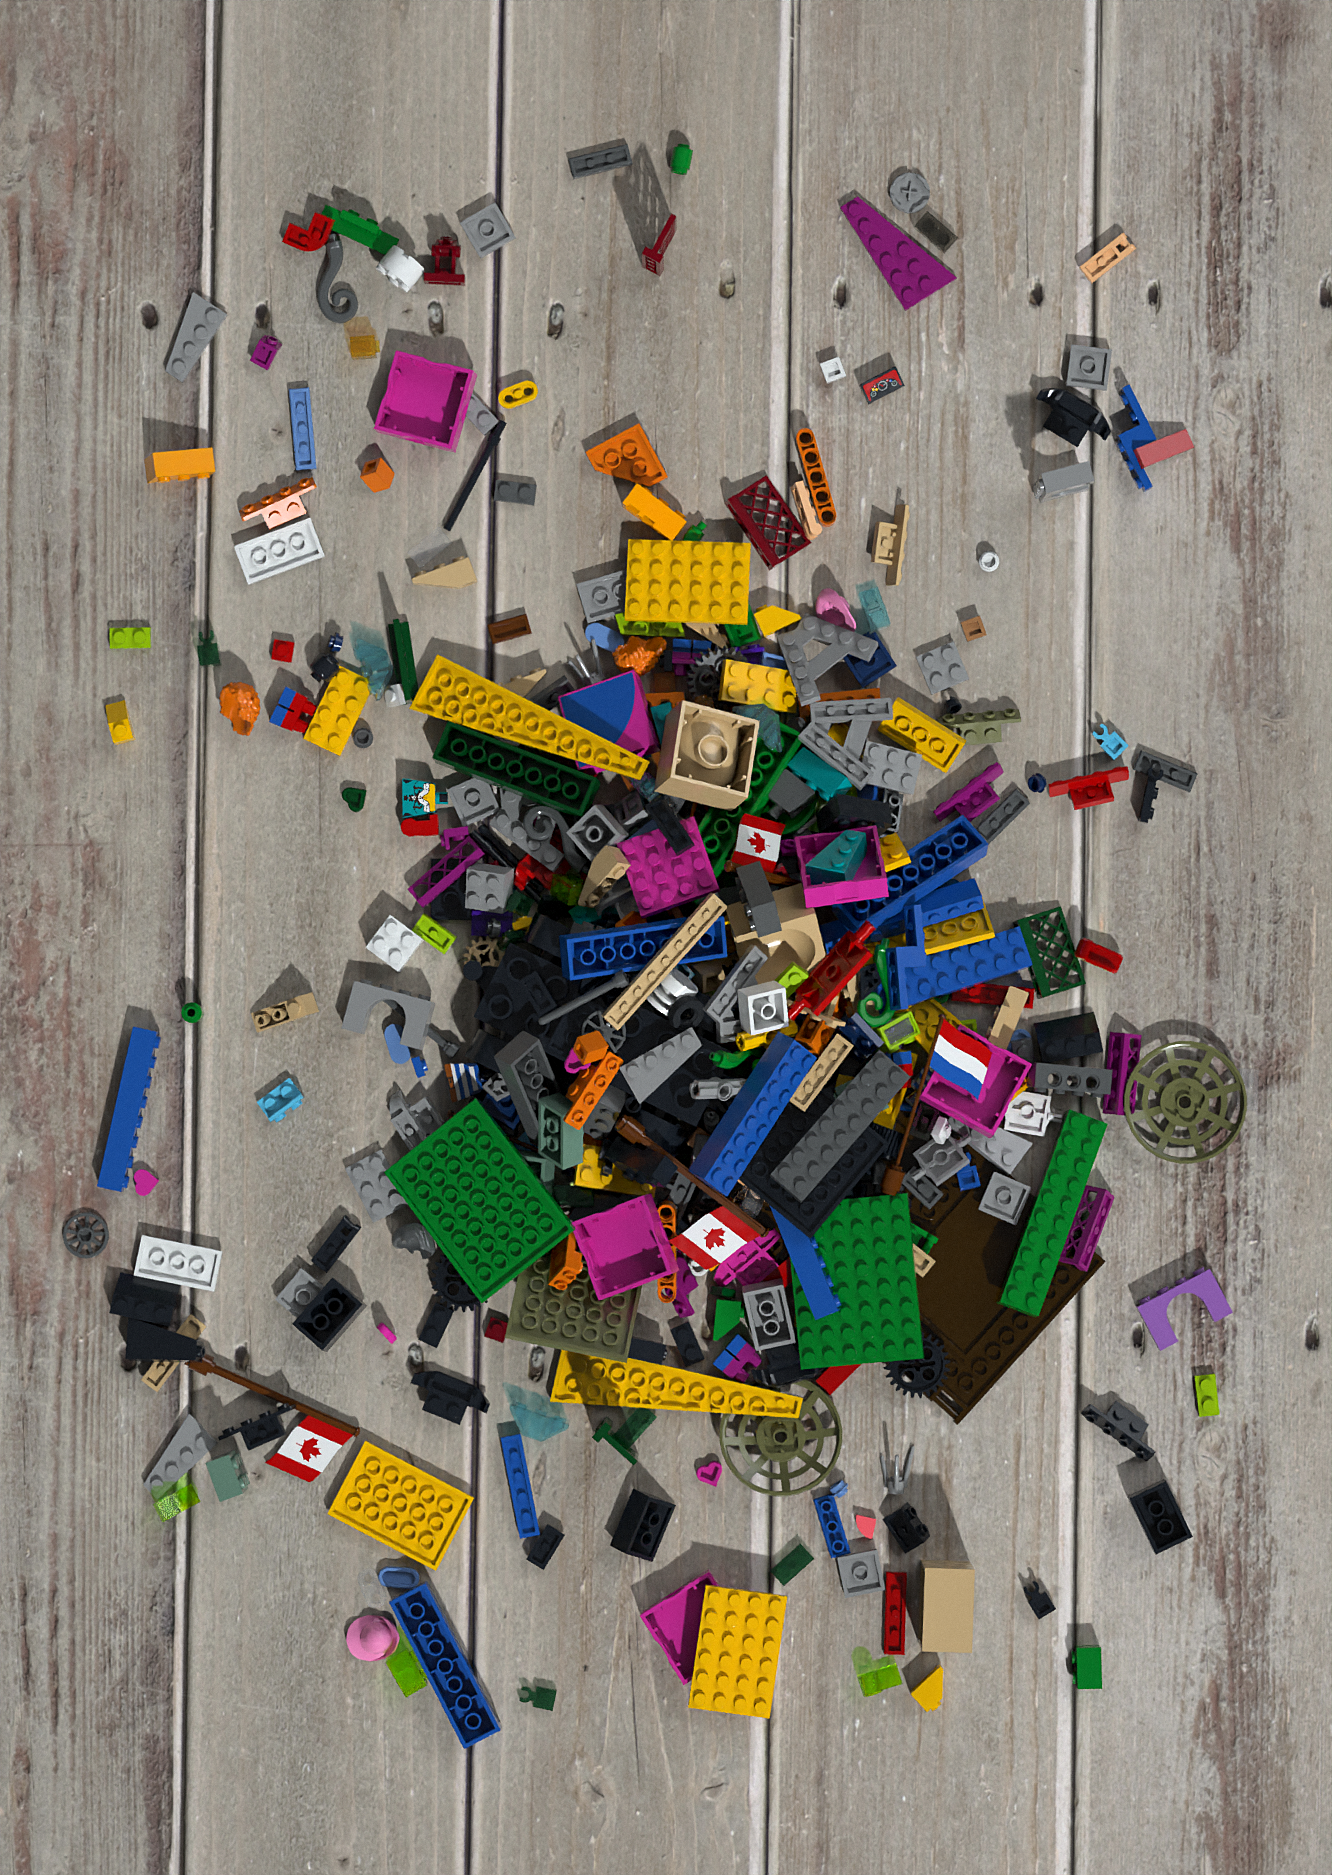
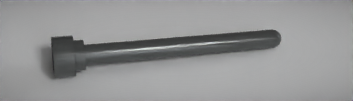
M623 970L616 972L612 980L538 1019L539 1024L544 1025L615 987L624 988L628 986L630 982L626 973Z
M390 999L383 1000V1002L406 1019L405 1012L398 1002ZM429 1027L427 1036L444 1048L443 1051L446 1052L445 1055L452 1059L461 1046L455 1041L452 1042L450 1040L448 1042Z

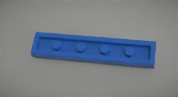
M521 1433L501 1437L519 1537L522 1539L540 1535Z

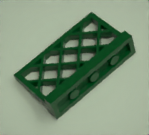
M393 619V624H388L395 675L397 684H402L406 702L403 705L412 704L419 690L408 621L401 622L399 619Z
M1061 906L1013 921L1014 928L1020 926L1033 964L1028 968L1038 999L1086 984L1079 960L1074 956L1075 948ZM1057 912L1059 922L1057 926L1047 922L1051 913ZM1036 919L1042 922L1038 933L1030 928L1028 921ZM1045 925L1055 929L1050 939L1041 935ZM1058 931L1065 935L1066 940L1063 946L1053 941ZM1039 937L1049 942L1044 952L1037 949L1036 942ZM1051 944L1061 949L1057 959L1047 954ZM1064 951L1072 956L1069 965L1060 961ZM1045 957L1055 961L1051 971L1043 968L1042 962ZM1057 964L1067 968L1063 978L1053 973ZM1070 970L1077 973L1080 982L1073 984L1066 980ZM1051 976L1061 981L1058 989L1052 991L1048 983Z
M606 1416L593 1431L592 1438L597 1443L604 1438L632 1465H635L638 1461V1453L611 1430L613 1421Z

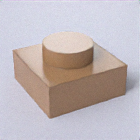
M980 616L960 623L967 642L987 635Z

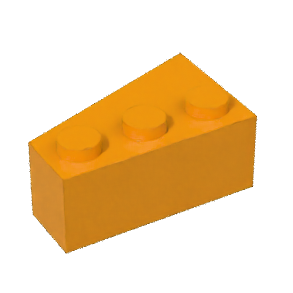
M212 448L156 452L144 459L147 483H165L177 479L178 481H186L192 477L207 479L215 472Z
M637 483L623 501V508L665 539L675 540L687 524V521L684 520L685 516L678 510H675V512L671 510L666 501L661 498L657 499L652 495L653 492Z

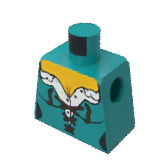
M402 779L403 818L436 813V804H448V792H436L435 783Z

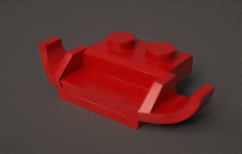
M555 828L550 844L563 853L560 829ZM526 853L517 862L513 882L522 891L526 884L535 878L549 891L571 866L565 858L553 873Z

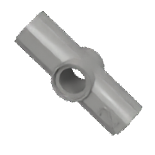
M712 1077L709 1080H694L693 1083H690L689 1091L694 1099L718 1098L726 1101L729 1098H735L747 1080L720 1079L718 1077Z

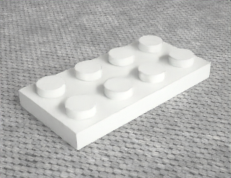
M311 518L234 546L248 585L325 557Z
M142 1235L134 1276L214 1292L223 1251Z

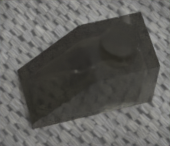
M921 1102L909 1134L928 1141L940 1110Z

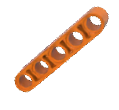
M803 428L796 435L798 452L817 519L822 526L830 527L835 523L837 517L815 436L810 429ZM802 434H808L811 441L804 444L799 440V437ZM806 454H814L816 461L808 463L805 460ZM813 473H819L822 480L815 483L811 481L810 476ZM823 492L827 495V500L819 502L816 499V495ZM824 512L832 514L833 519L830 522L822 520L821 515Z
M664 1200L659 1204L657 1211L663 1227L672 1230V1234L667 1236L670 1239L677 1235L676 1205L672 1201ZM664 1207L670 1208L672 1214L664 1215L661 1209ZM670 1243L677 1262V1247ZM677 1272L657 1279L658 1298L663 1303H670L676 1297ZM670 1288L673 1294L667 1296L663 1294L662 1289Z

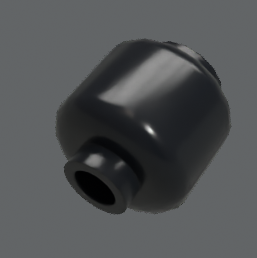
M328 652L326 654L320 653L310 664V669L313 671L310 675L319 683L321 680L328 683L339 672V662Z

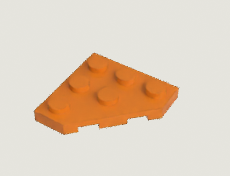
M639 423L585 452L594 470L647 487H652L668 478Z

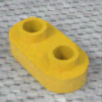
M523 381L503 389L499 393V403L505 409L521 406L533 401L537 397L538 388L532 381ZM529 388L532 390V393L525 395L524 390ZM506 396H512V402H506Z

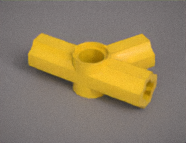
M788 1018V1027L750 1035L745 1031L739 1032L735 1036L736 1044L741 1051L759 1046H764L767 1050L778 1031L789 1037H794L798 1033V1028L795 1021Z

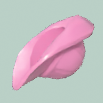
M831 588L823 589L816 599L815 609L817 618L854 632L856 630V623L850 614L847 600L839 596Z
M366 1615L356 1619L350 1625L346 1642L349 1651L356 1658L366 1661H378L388 1658L395 1652L400 1636L395 1625L389 1619L377 1615Z

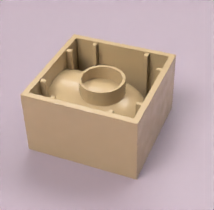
M682 700L666 715L654 791L732 811L748 798L760 721Z
M802 883L772 892L782 931L758 938L756 931H751L748 921L751 917H746L743 908L744 904H741V901L727 905L726 914L738 961L751 944L755 945L768 957L755 975L758 984L774 981L792 961L810 974L826 956L814 908H806Z
M921 1559L918 1643L922 1651L972 1653L975 1569L970 1561Z

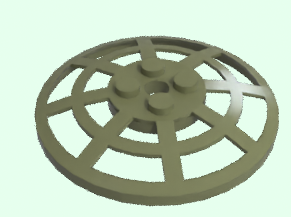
M1177 1041L1155 1048L1137 1063L1126 1084L1124 1111L1131 1132L1147 1151L1169 1162L1192 1164L1217 1156L1235 1140L1245 1121L1247 1094L1239 1071L1223 1053L1204 1043ZM1192 1047L1204 1050L1207 1053L1201 1063L1189 1059L1176 1060L1173 1048ZM1165 1051L1168 1063L1159 1067L1149 1078L1138 1073L1151 1058ZM1214 1056L1228 1067L1236 1083L1224 1086L1219 1076L1208 1067ZM1178 1066H1192L1198 1069L1192 1079L1181 1078ZM1170 1069L1173 1081L1169 1082L1165 1087L1154 1082L1161 1073ZM1205 1072L1214 1080L1218 1088L1206 1091L1204 1086L1199 1083ZM1136 1080L1145 1085L1142 1094V1111L1131 1114L1130 1093L1133 1082ZM1150 1089L1161 1094L1160 1105L1148 1109V1095ZM1239 1090L1240 1110L1236 1124H1233L1224 1119L1227 1111V1094ZM1183 1096L1190 1099V1105L1187 1108H1182L1179 1105V1099ZM1217 1096L1221 1097L1219 1115L1208 1111L1209 1099ZM1162 1113L1169 1121L1164 1132L1155 1125L1151 1116ZM1203 1118L1214 1123L1213 1126L1199 1136L1195 1124L1199 1123ZM1145 1119L1151 1130L1160 1137L1156 1148L1149 1145L1142 1138L1135 1127V1121ZM1177 1125L1187 1127L1191 1138L1179 1139L1171 1135ZM1220 1126L1231 1131L1228 1138L1221 1145L1210 1152H1204L1201 1142L1212 1136ZM1168 1142L1178 1145L1193 1144L1197 1156L1176 1157L1167 1155L1163 1151Z
M755 1380L747 1384L756 1387L763 1386ZM803 1380L793 1383L812 1392L805 1402L802 1401L799 1418L772 1416L763 1418L757 1415L745 1414L739 1426L738 1437H726L727 1423L731 1414H723L720 1424L722 1455L733 1475L750 1489L775 1497L798 1495L820 1484L836 1465L842 1446L840 1416L831 1399L810 1381ZM772 1387L773 1391L781 1392L780 1388ZM818 1398L829 1409L835 1427L823 1429L818 1415L811 1408ZM807 1413L814 1421L817 1430H804L800 1421ZM751 1418L759 1425L756 1436L744 1437L746 1425ZM783 1432L786 1434L787 1439L780 1443L776 1441L775 1435ZM836 1436L834 1454L826 1468L817 1460L822 1452L824 1438ZM818 1439L816 1450L811 1457L803 1451L805 1440ZM739 1445L744 1460L750 1466L743 1475L738 1472L732 1463L727 1446ZM745 1445H758L762 1454L755 1462L748 1455ZM798 1457L806 1463L800 1469L788 1473V1461ZM768 1459L779 1462L780 1474L766 1471L761 1467ZM810 1468L821 1474L808 1485L790 1490L789 1479L802 1475ZM756 1473L767 1478L781 1480L782 1491L764 1489L754 1485L749 1480Z

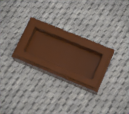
M527 614L487 625L493 645L532 634Z

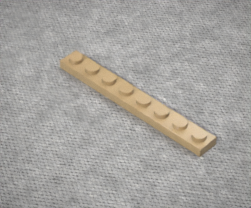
M711 892L601 1016L615 1030H619L727 909V906Z

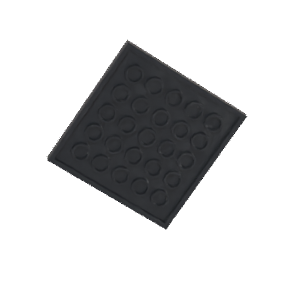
M824 1088L821 1089L805 1112L790 1101L787 1103L739 1178L743 1184L809 1239L812 1238L890 1144L868 1126L802 1203L796 1200L773 1180L770 1174L836 1100Z

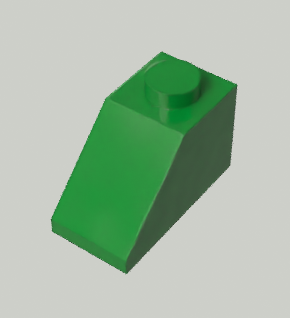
M716 1300L714 1341L719 1340L736 1326L740 1318H744L745 1306L741 1305V1301Z

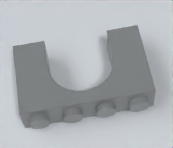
M1087 461L1041 473L1033 487L1035 499L1039 498L1040 503L1088 491V484L1094 482L1090 462Z
M361 979L360 982L354 981L341 1028L365 1034L371 1011L375 1005L383 1000H394L402 1006L406 1016L400 1044L423 1050L435 1003L430 1001L431 997L419 994L418 998L412 997V992L400 989L399 993L391 991V986L380 984V987L372 986L373 981Z

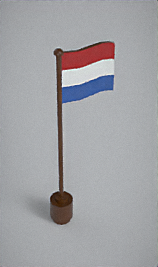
M944 1014L938 1016L940 1019L896 1162L891 1164L890 1167L886 1166L883 1173L880 1191L886 1194L896 1196L897 1191H900L905 1172L902 1171L903 1167L899 1166L929 1066L943 1078L966 1089L977 1100L980 1095L992 1052L981 1042L958 1031L945 1020L946 1016Z

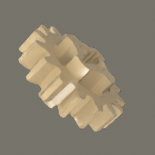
M487 936L486 941L479 937L478 943L472 940L473 946H466L469 953L463 954L464 957L468 958L464 965L472 961V955L481 963L480 955H485L489 952L490 962H485L482 965L498 967L505 952H501V949L504 947L503 944L497 946L498 940L495 939L493 942H490L489 936ZM480 945H489L485 950L479 951L476 949ZM495 949L499 954V962L494 960L493 952Z

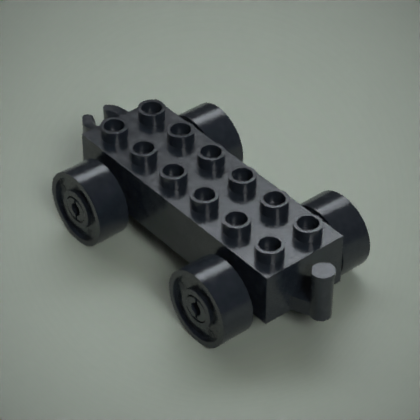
M535 912L522 940L541 949L538 956L510 943L498 967L483 966L475 960L469 961L464 965V976L468 980L476 981L485 991L474 1017L501 1030L498 1037L478 1028L465 1054L466 1057L501 1074L494 1056L520 1032L525 1031L540 1040L544 1052L564 1062L566 1061L565 1057L546 1048L563 1015L544 1025H540L538 1022L540 1017L519 981L534 971H538L557 1003V1008L570 1002L574 993L579 994L580 979L568 980L562 974L559 936L569 934L570 928ZM700 992L694 996L704 1007L711 999V997ZM600 996L590 1000L605 1009H608L610 1006L606 1005ZM639 1006L625 1022L626 1039L617 1052L613 1054L624 1061L621 1065L622 1067L677 1036L682 1031L676 1030L668 1020ZM692 1008L684 1010L680 1018H687L692 1013ZM731 1008L734 1018H740L739 1011ZM704 1012L702 1021L693 1029L702 1046L644 1100L648 1103L645 1110L641 1108L636 1113H630L625 1109L624 1105L612 1127L613 1130H618L614 1126L623 1114L630 1115L645 1127L644 1132L646 1136L676 1158L688 1131L670 1123L672 1116L698 1127L707 1108L710 1107L723 1118L729 1108L724 1101L718 1098L694 1099L689 1091L690 1083H693L694 1080H709L712 1077L740 1079L725 1075L726 1069L715 1066L713 1060L709 1059L711 1052L716 1053L718 1050L728 1053L733 1052L710 1041L712 1035H716V1022L706 1012ZM620 1028L612 1033L621 1036L622 1030ZM610 1038L614 1047L620 1041V1039ZM601 1059L591 1062V1064L597 1067ZM619 1068L610 1085L635 1096ZM630 1104L628 1108L632 1109L634 1104Z

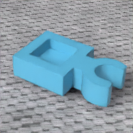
M1101 724L1100 728L1103 729V734L1098 735L1094 731L1092 735L1095 739L1103 741L1100 747L1115 760L1129 745L1115 731L1109 735L1107 727Z

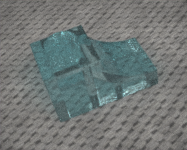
M875 587L859 592L858 595L870 632L889 627L891 623L879 588Z

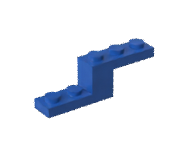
M1129 384L1120 390L1122 394L1119 396L1123 405H1128L1131 411L1128 414L1132 423H1137L1138 426L1118 435V441L1115 443L1120 453L1124 452L1127 458L1125 464L1128 470H1133L1136 476L1134 482L1137 488H1142L1143 492L1153 486L1144 468L1141 469L1133 450L1156 441V437Z
M921 904L903 907L907 946L885 949L890 1011L908 1009L909 997L906 989L907 975L905 968L926 966L927 955L924 948L925 933L923 931Z

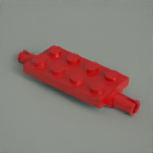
M865 920L855 933L848 930L809 974V977L795 990L797 993L796 999L787 1008L788 1017L794 1021L805 1007L809 1008L816 1016H819L871 958L872 953L866 948L864 941L876 928L868 920Z

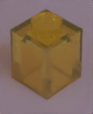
M374 335L350 337L352 360L377 358V353L380 352V342L375 339Z

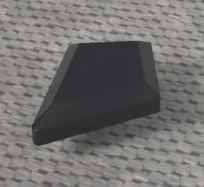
M876 963L862 967L857 972L859 1000H864L882 983Z

